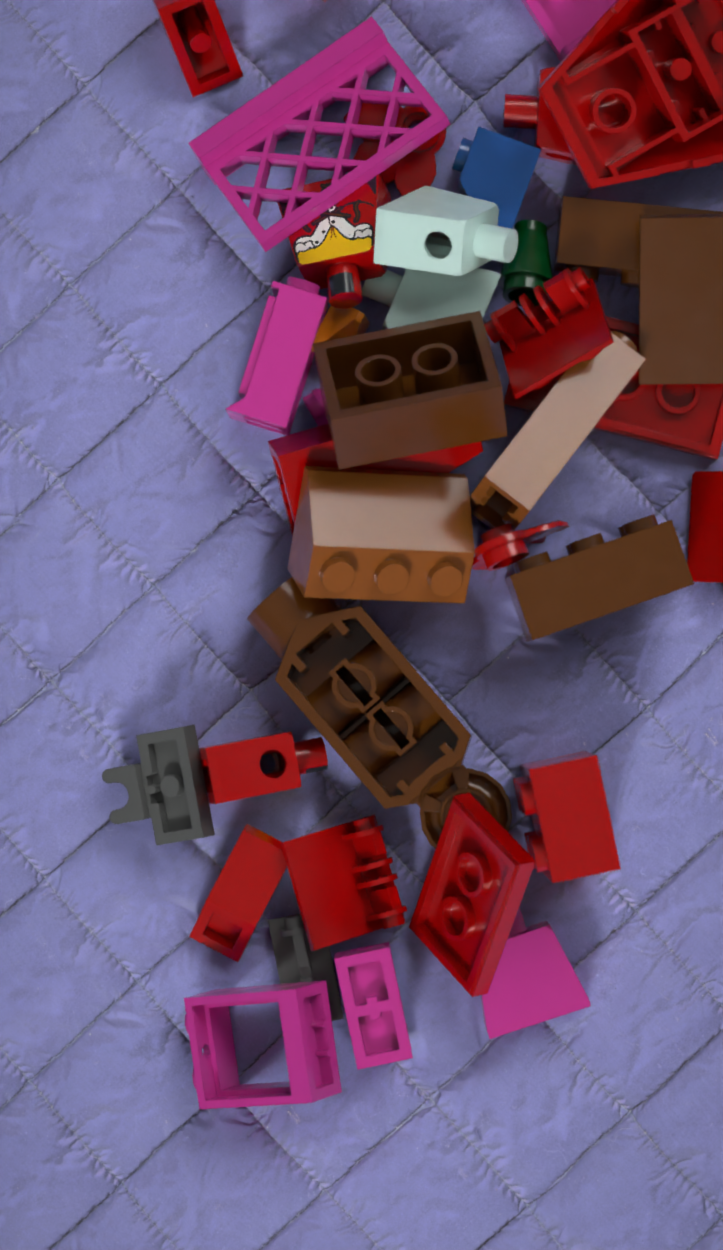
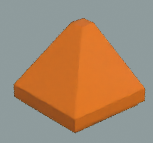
M330 306L318 328L314 343L364 334L370 323L365 314L353 307L340 309Z

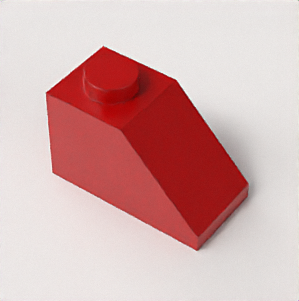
M152 0L193 97L244 76L215 0Z

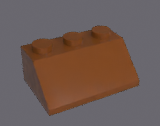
M320 466L304 467L287 570L304 598L465 603L475 554L469 484L465 474L359 468L339 469L338 467Z

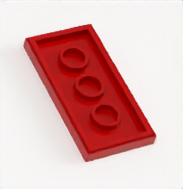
M606 316L610 332L617 331L627 336L636 345L638 352L639 324ZM565 371L554 377L543 388L532 390L518 399L513 396L509 381L504 398V406L534 413ZM637 371L593 429L717 460L723 442V384H639Z

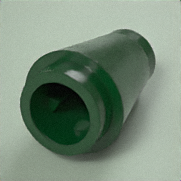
M521 220L514 225V229L518 233V247L515 257L510 263L504 262L498 285L503 290L502 296L504 300L508 303L515 301L518 306H521L519 296L526 294L534 306H538L540 304L533 288L539 285L547 294L543 283L552 278L547 226L537 220Z

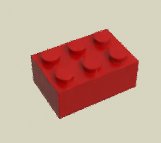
M582 751L520 764L522 777L513 778V785L519 811L525 813V816L531 815L534 831L524 833L527 852L536 861L534 869L537 872H543L552 883L621 869L598 756Z

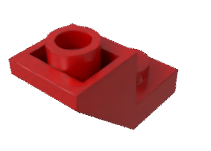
M249 824L245 825L189 936L190 938L239 962L287 869L281 846L282 841Z

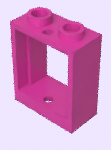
M326 980L214 989L184 998L186 1010L185 1028L190 1039L194 1068L192 1078L194 1087L197 1090L199 1109L313 1103L342 1092ZM278 1002L289 1081L240 1084L229 1006Z

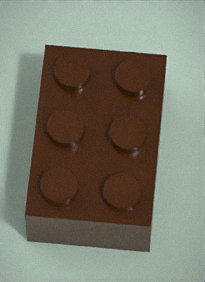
M480 311L313 343L322 400L339 469L508 436L502 384Z
M655 514L622 525L618 528L621 537L605 543L602 534L598 533L569 543V545L565 546L568 556L551 561L548 551L513 564L516 574L507 577L505 582L526 642L694 585L672 520L658 524Z

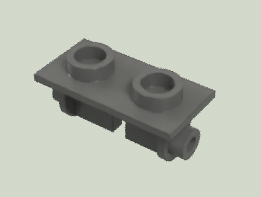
M301 913L268 920L280 984L326 980L332 1021L344 1019L330 946L311 951Z

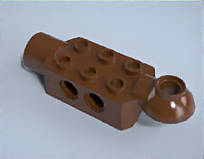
M291 577L250 613L247 620L282 660L275 681L385 809L417 804L420 807L422 830L430 845L436 849L454 795L470 793L509 832L512 821L511 803L502 785L489 774L470 768L467 769L463 765L472 735L361 606L341 610L331 598H304Z

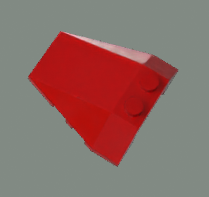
M616 0L538 87L589 188L603 187L723 162V0Z

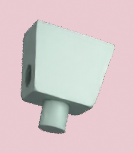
M423 186L377 208L373 263L453 276L465 275L491 260L510 263L517 251L518 233L515 229L498 226L499 209L493 202L435 187Z
M476 268L465 275L459 276L406 269L402 276L387 270L382 277L366 280L362 288V295L390 307L382 330L480 311L483 319L501 274L482 268Z

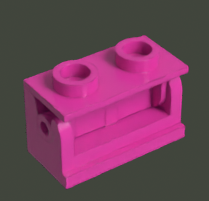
M389 942L336 952L334 961L357 1070L413 1058Z

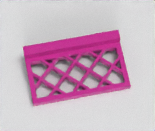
M371 16L188 144L205 173L214 185L219 188L263 250L267 252L450 125L446 114L387 41L384 31ZM390 65L396 73L392 91L366 90L368 79ZM406 86L411 93L403 92L404 87ZM334 102H351L346 123L320 121L323 110ZM362 103L389 105L384 126L358 124ZM400 106L423 107L429 115L427 119L412 129L395 127ZM291 132L305 133L300 155L275 153L279 140ZM317 134L343 136L337 158L312 156ZM354 137L380 139L377 153L366 161L349 159ZM245 164L259 165L254 187L231 185L226 179L227 176ZM271 166L296 168L291 190L266 188ZM308 169L334 171L331 185L320 193L303 191ZM242 199L250 200L249 208ZM262 201L288 203L285 217L264 230L257 221Z

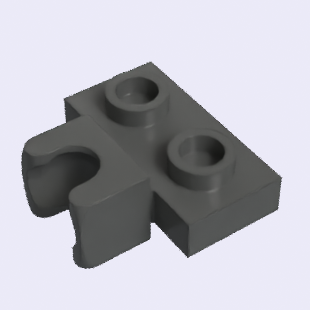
M195 724L136 735L141 763L106 769L102 773L104 782L121 783L128 791L129 799L127 804L123 808L113 810L110 813L109 818L112 823L121 824L151 818L156 846L215 835Z

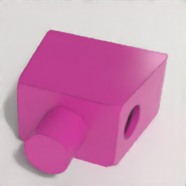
M519 906L487 994L481 995L484 1023L489 1039L591 1006L589 998L550 924L544 921L526 927Z

